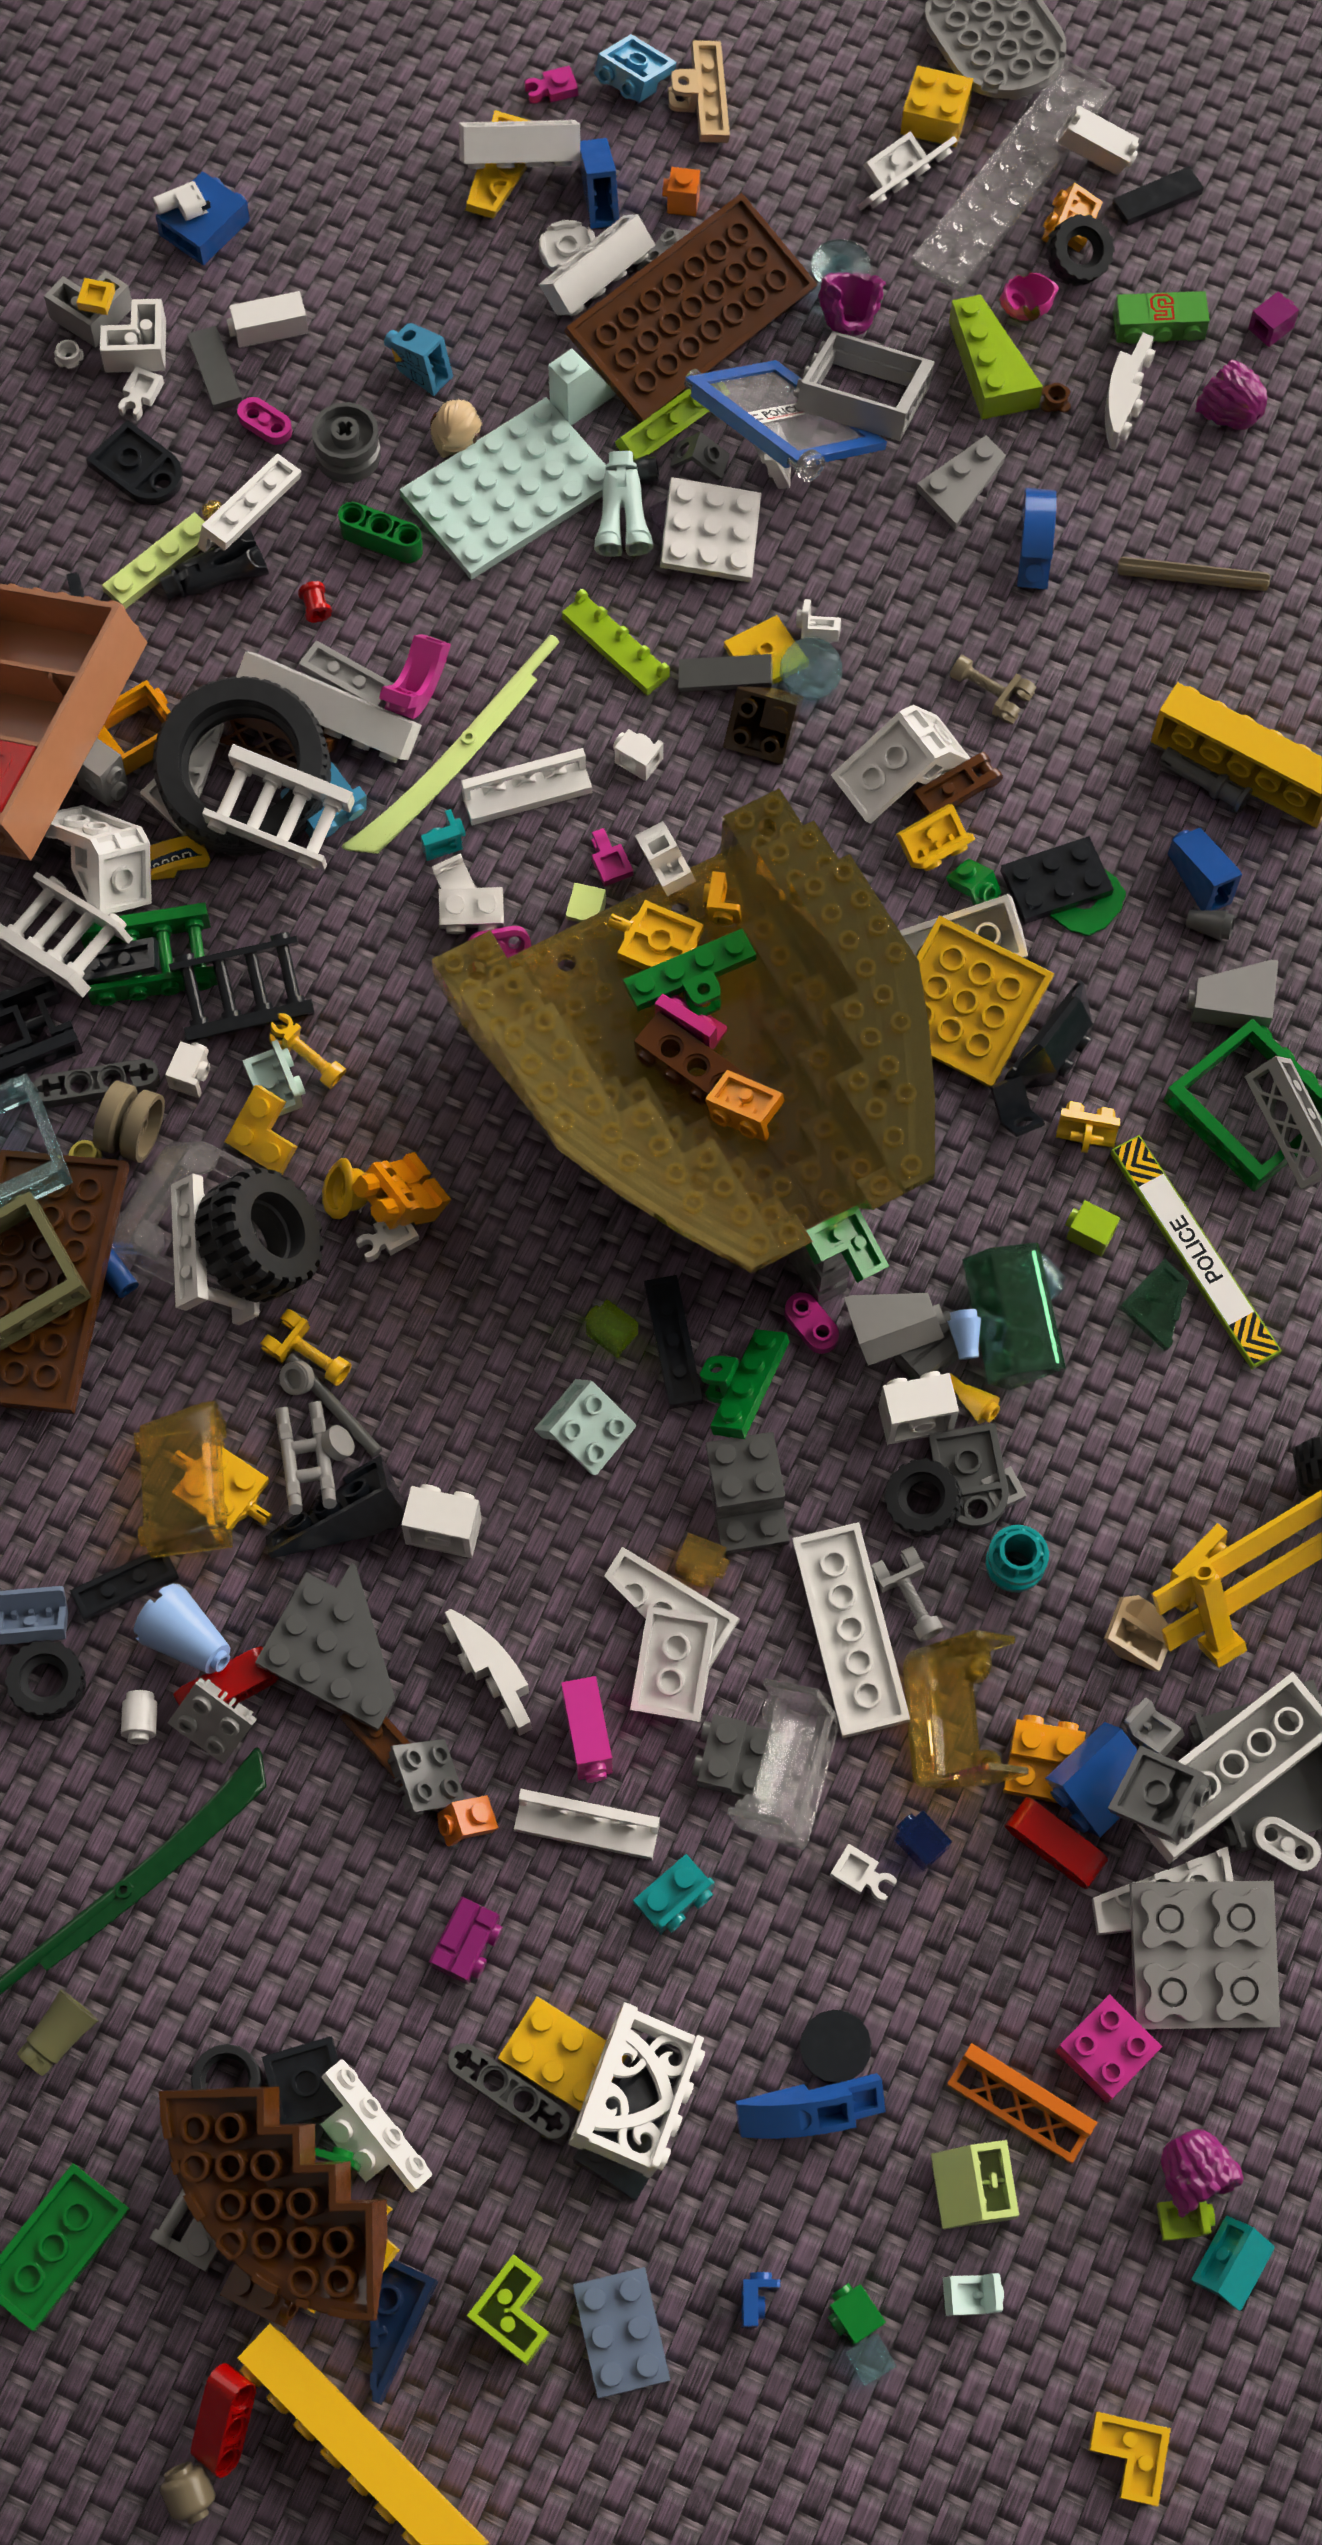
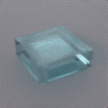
M878 2333L845 2352L863 2386L868 2385L897 2367Z

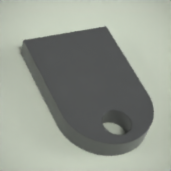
M991 1423L928 1434L933 1462H940L943 1467H947L958 1481L963 1495H961V1499L963 1500V1507L960 1508V1516L954 1523L968 1529H981L994 1524L1005 1512L1009 1496L996 1424ZM998 1472V1480L989 1484H982V1479ZM995 1491L1000 1501L997 1508H995L987 1492ZM973 1503H981L986 1507L987 1514L983 1518H973L968 1513V1507Z

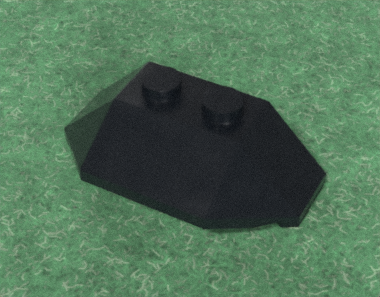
M1078 979L1070 992L1007 1072L1004 1080L1022 1076L1025 1089L1053 1085L1059 1076L1065 1078L1075 1063L1072 1060L1077 1052L1083 1054L1093 1039L1089 1036L1093 1022L1084 982Z

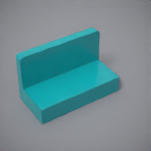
M1226 2215L1191 2280L1197 2286L1220 2296L1234 2309L1241 2311L1275 2247L1254 2227Z

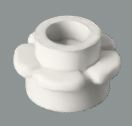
M72 340L59 342L54 352L56 364L68 369L77 367L79 361H82L84 357L83 350L79 349L78 344Z

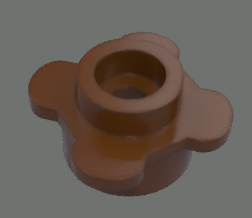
M1060 383L1044 386L1042 389L1043 402L1041 403V409L1044 412H1068L1071 407L1068 402V397L1071 393L1070 389Z

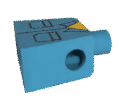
M408 323L399 332L391 330L385 336L384 345L392 350L397 369L433 396L454 377L442 336L413 323Z

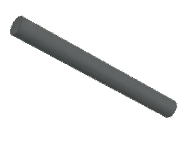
M292 1353L285 1362L302 1360L296 1353ZM314 1374V1384L310 1390L372 1458L376 1457L382 1451V1447Z

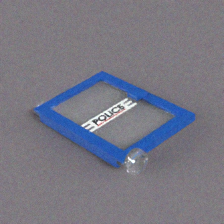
M777 360L703 374L699 370L693 369L685 378L684 386L691 390L690 397L784 468L792 466L795 469L796 475L804 482L815 480L823 471L825 462L877 452L886 448L887 441L878 434L796 410L798 398L794 397V391L797 388L798 379L801 378Z

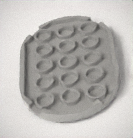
M928 0L926 2L925 22L928 33L956 75L973 78L972 90L979 94L993 98L1017 100L1045 89L1058 77L1063 69L1066 59V38L1061 26L1043 0Z

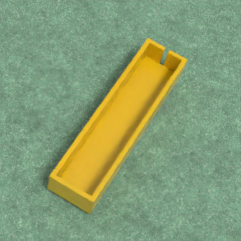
M269 2323L240 2354L238 2359L244 2365L239 2371L258 2388L264 2385L270 2391L266 2398L280 2413L286 2415L290 2411L297 2418L293 2426L308 2441L313 2442L316 2438L324 2446L320 2453L334 2468L340 2469L343 2465L351 2473L347 2481L362 2496L366 2497L370 2493L378 2501L374 2508L389 2524H393L397 2520L406 2529L401 2536L410 2545H490L484 2536L277 2327Z

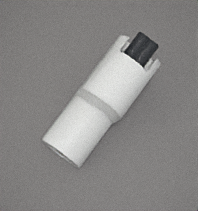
M194 181L152 198L159 215L178 207L186 221L208 213L207 209L211 208L210 201H205Z

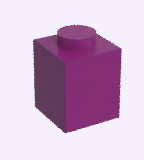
M1278 291L1253 310L1248 329L1266 346L1270 347L1294 328L1299 309L1292 300L1286 298Z

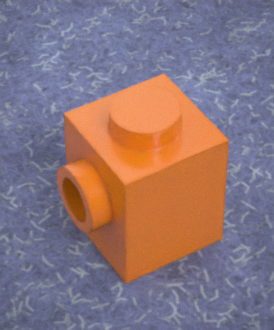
M671 167L669 179L664 178L662 197H667V214L696 217L700 195V170Z

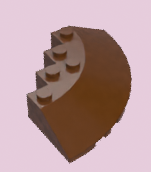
M279 2086L159 2091L161 2126L164 2140L167 2139L173 2161L170 2163L173 2174L177 2175L185 2193L183 2197L196 2221L201 2222L207 2233L216 2242L215 2246L229 2261L232 2260L247 2275L252 2277L251 2280L273 2295H280L295 2303L296 2306L342 2319L376 2321L387 2245V2199L351 2200V2161L315 2162V2124H280Z

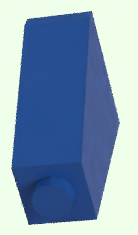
M608 139L580 141V170L590 228L610 227L619 219L616 169Z
M1201 828L1193 831L1184 830L1175 835L1172 839L1168 856L1199 909L1218 910L1232 904L1242 876L1238 867Z

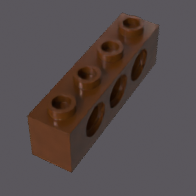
M659 1011L634 1040L636 1058L648 1068L653 1066L662 1072L663 1078L675 1087L680 1085L686 1089L691 1099L699 1105L707 1104L705 1098L726 1070L757 1082ZM668 1049H674L679 1054L669 1058L664 1056L663 1052ZM693 1068H701L705 1073L701 1076H692L689 1071Z

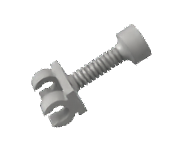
M911 1546L902 1550V1554H900L906 1567L904 1571L890 1576L882 1560L870 1566L873 1578L879 1586L881 1593L897 1586L900 1587L917 1620V1625L914 1626L913 1630L918 1640L923 1642L937 1636L944 1628L937 1616L931 1617L928 1615L923 1603H921L920 1597H918L917 1591H915L912 1582H910L912 1579L923 1575L925 1570L917 1551Z

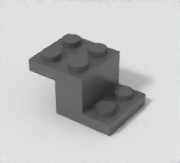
M767 1432L748 1435L745 1439L729 1438L706 1442L705 1447L711 1474L710 1491L722 1555L789 1545L790 1539L784 1512L785 1491L774 1433Z

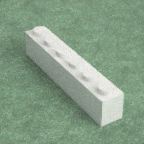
M245 652L236 676L237 678L248 676L251 678L257 677L259 680L266 679L273 683L275 682L281 688L289 689L299 697L300 701L306 703L319 724L325 727L324 733L338 739L345 735L353 739L351 742L353 746L369 751L370 747L380 751L379 757L393 763H397L398 759L409 760L421 729V724L257 653Z

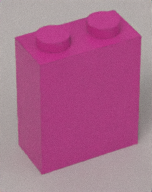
M593 1676L561 1682L563 1703L578 1780L586 1779L588 1783L605 1780L607 1778L606 1774L613 1773L612 1755L597 1678Z

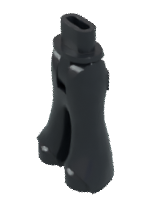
M249 527L226 550L216 545L210 550L180 563L175 567V570L171 568V574L159 579L169 600L180 594L183 598L192 595H202L217 586L229 582L268 575L269 571Z

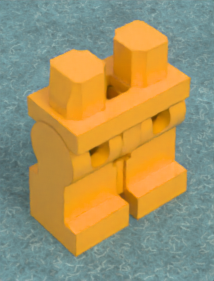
M415 1152L408 1153L403 1159L390 1163L387 1160L372 1163L365 1174L360 1175L352 1185V1190L358 1197H366L372 1205L370 1207L371 1215L376 1222H385L389 1229H395L399 1224L406 1226L412 1222L417 1225L435 1221L451 1201L435 1178L428 1179L431 1172Z

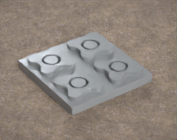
M1274 1881L1129 1883L1134 2019L1144 2029L1280 2027Z

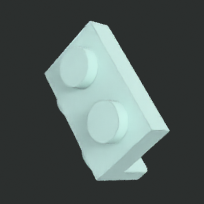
M278 1040L271 1042L273 1049L242 1061L253 1088L255 1085H260L286 1101L279 1115L281 1116L302 1108L301 1095L306 1094L300 1076L293 1077L290 1067H293L294 1063L288 1048L281 1049Z

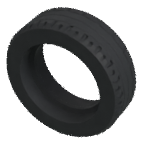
M235 676L221 678L219 681L208 682V684L198 687L197 690L191 691L168 713L166 721L162 723L156 737L158 741L154 745V778L168 813L175 824L190 839L199 845L204 844L205 848L217 853L226 852L227 855L244 856L246 854L249 856L266 854L267 851L273 852L275 850L228 831L225 834H220L207 827L208 823L205 822L202 812L204 808L212 809L207 807L198 798L189 778L190 755L197 742L209 730L223 722L238 718H256L275 724L287 735L295 750L297 770L330 783V755L317 718L314 717L313 712L306 703L300 701L299 697L289 689L281 688L279 684L266 679L259 680L257 677L242 676L237 678ZM292 789L278 803L267 810L259 830L277 836L295 796ZM312 797L310 801H306L289 842L295 841L305 833L307 819L323 809L322 801ZM251 815L229 816V818L247 825Z

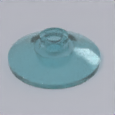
M835 239L825 242L816 249L812 256L811 269L816 280L821 283L824 275L828 273L839 272L843 274L847 272L852 274L858 272L869 274L870 258L865 249L859 244L850 240Z

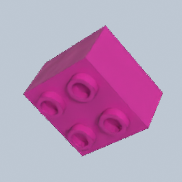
M1109 1994L1057 2047L1055 2052L1108 2103L1162 2046Z

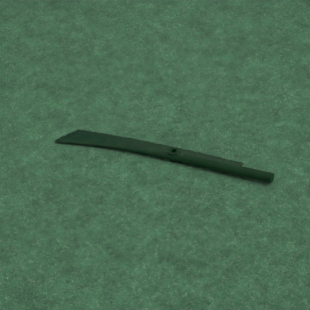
M254 1748L212 1798L163 1845L0 1977V1995L38 1964H41L48 1971L92 1938L169 1876L267 1787L263 1756L260 1748Z

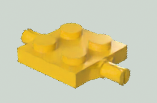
M647 900L644 901L639 912L630 921L613 913L607 925L625 933L624 941L617 952V959L643 970L697 948V943L704 931V924Z
M213 1442L204 1455L195 1462L179 1451L175 1454L176 1457L173 1456L171 1459V1464L186 1473L183 1481L173 1492V1498L227 1535L239 1521L248 1515L263 1526L267 1525V1521H270L272 1514L257 1505L260 1494L269 1484V1478L216 1442Z

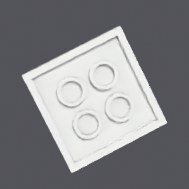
M671 477L660 567L750 582L753 574L761 493Z

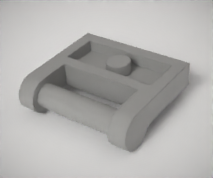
M182 2189L158 2230L154 2229L149 2239L207 2272L219 2250L215 2246L216 2242L207 2233L201 2222H197L194 2217L180 2243L171 2238L188 2209L183 2197L185 2193Z

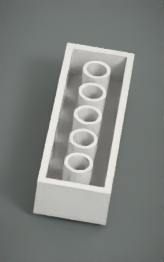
M1292 1672L1178 1761L1205 1774L1210 1782L1208 1787L1211 1788V1795L1204 1807H1197L1192 1816L1195 1820L1193 1832L1188 1839L1181 1838L1178 1846L1146 1832L1142 1826H1139L1169 1864L1322 1744V1706Z

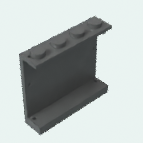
M1314 1679L1302 1682L1322 1706ZM1253 1702L1201 1717L1200 1712L1194 1714L1190 1720L1191 1725L1188 1726V1734L1193 1746L1200 1745ZM1322 1744L1225 1820L1226 1826H1223V1834L1228 1846H1234L1236 1854L1258 1848L1253 1841L1252 1830L1255 1823L1266 1816L1278 1817L1306 1834L1322 1829ZM1269 1827L1265 1830L1264 1836L1270 1841L1274 1838L1275 1832Z

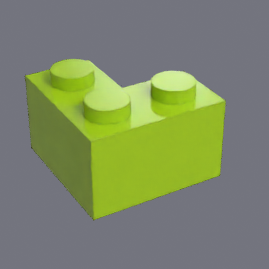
M513 2254L468 2313L467 2317L527 2366L550 2336L548 2331L522 2311L544 2280L538 2273Z

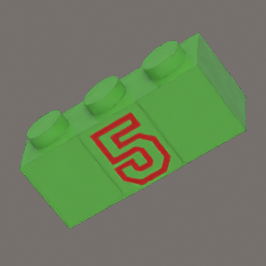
M1206 291L1117 295L1113 310L1116 343H1138L1143 333L1153 336V341L1157 342L1205 339L1210 322Z

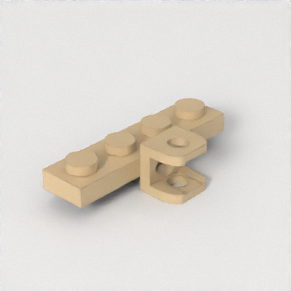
M692 40L691 55L693 69H677L672 71V86L668 88L669 108L677 112L695 113V110H697L699 142L728 143L730 131L721 41ZM681 79L686 80L687 85H681L678 81ZM682 96L685 98V101H677L675 97Z

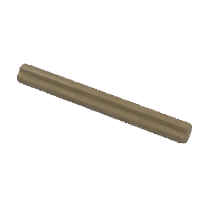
M1120 557L1117 566L1118 574L1259 591H1267L1270 584V574L1265 572L1131 557Z

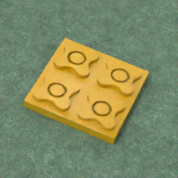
M939 915L914 960L919 972L928 1029L930 1057L991 1087L998 1081L1051 983L1054 973Z

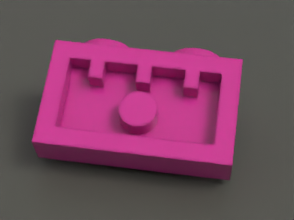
M662 993L655 1002V1015L659 1011L712 1050L727 1033L726 1025L710 1015L700 1014L698 1016L688 1009L684 999L678 995L669 998Z

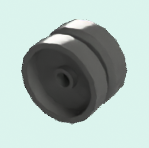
M343 402L324 408L315 417L312 425V437L316 464L324 475L331 480L342 483L359 482L369 477L378 468L381 459L377 420L371 411L359 404Z

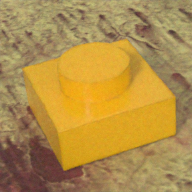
M84 278L76 302L78 310L108 315L115 294L114 283Z

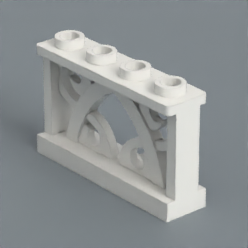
M624 2002L613 2021L568 2144L580 2150L583 2148L643 2173L645 2177L651 2178L657 2169H664L670 2156L671 2149L666 2148L669 2136L675 2137L680 2127L682 2116L678 2115L681 2103H687L693 2090L694 2084L689 2082L692 2071L697 2072L703 2061L705 2051L700 2050L704 2038L699 2035L694 2036L637 2011V2007ZM630 2028L637 2029L657 2039L649 2046ZM664 2044L674 2045L679 2048L682 2054V2061L680 2065L672 2066L668 2062V2057L674 2052H666L658 2058L655 2050ZM622 2056H630L632 2062L638 2056L640 2061L635 2066L628 2068L623 2065ZM646 2066L656 2086L659 2101L643 2111L628 2115L629 2106L626 2096L611 2080L613 2077H632ZM677 2077L676 2083L672 2091L669 2078ZM613 2098L618 2101L620 2116H615L617 2107L613 2110L606 2107L605 2102L607 2099ZM664 2115L658 2129L652 2122ZM633 2129V2139L639 2146L641 2145L640 2135H648L652 2140L651 2149L646 2153L633 2151L627 2142V2130ZM593 2130L618 2132V2144L592 2133Z

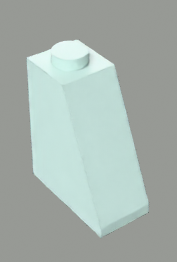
M570 349L548 364L550 402L571 426L615 396L610 386L573 349Z

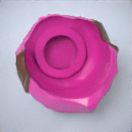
M1030 272L1025 276L1016 274L1013 279L1009 280V283L1005 284L1000 295V304L1005 312L1015 319L1035 321L1050 310L1059 287L1052 280L1038 273Z

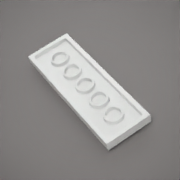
M859 1522L792 1538L842 1738L909 1723L910 1716Z

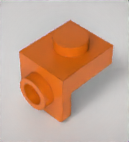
M488 1795L452 1802L437 1814L438 1828L441 1835L444 1836L447 1846H453L465 1838L493 1833L498 1829Z

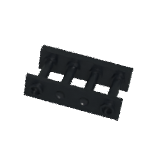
M289 932L270 936V942L194 958V953L174 957L175 963L169 964L170 971H181L192 1020L189 1021L190 1026L184 1027L187 1042L271 1024V1022H282L278 1018L280 1013L289 1015L291 1019L315 1014L312 999L305 1000L304 995L300 996L289 947L298 945L297 936L290 937ZM277 950L288 998L285 999L286 1005L273 1008L272 1002H268L257 954ZM245 957L256 1006H253L254 1012L241 1015V1011L236 1008L226 961ZM213 964L224 1013L221 1014L222 1019L209 1022V1017L204 1015L194 968Z

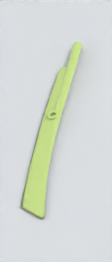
M549 635L440 759L386 811L341 846L342 849L379 853L439 794L503 723L536 683L537 679L531 674L559 644V640L554 635Z

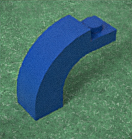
M1025 488L1021 516L1022 539L1017 587L1048 589L1056 522L1057 498L1055 490Z

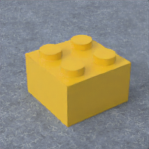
M917 65L902 113L900 134L906 135L911 131L915 138L940 144L955 136L957 142L952 147H957L970 105L974 79Z

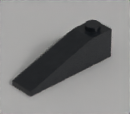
M648 2036L645 2042L650 2046L655 2039ZM661 2045L655 2050L658 2058L666 2052H674L668 2057V2062L672 2066H677L679 2053L665 2045ZM638 2056L630 2064L629 2068L635 2066L640 2061ZM646 2066L638 2074L629 2078H622L617 2085L623 2091L628 2101V2115L643 2111L659 2101L656 2086ZM669 2078L671 2087L673 2088L674 2078ZM609 2098L606 2107L610 2110L617 2107L615 2116H620L618 2101ZM664 2115L652 2122L658 2129ZM633 2129L627 2130V2142L633 2151L646 2153L651 2149L652 2140L648 2135H640L641 2145L639 2146L633 2139ZM593 2130L592 2133L618 2144V2132ZM585 2148L582 2150L578 2149L573 2157L574 2164L634 2201H637L650 2179L643 2176V2173Z

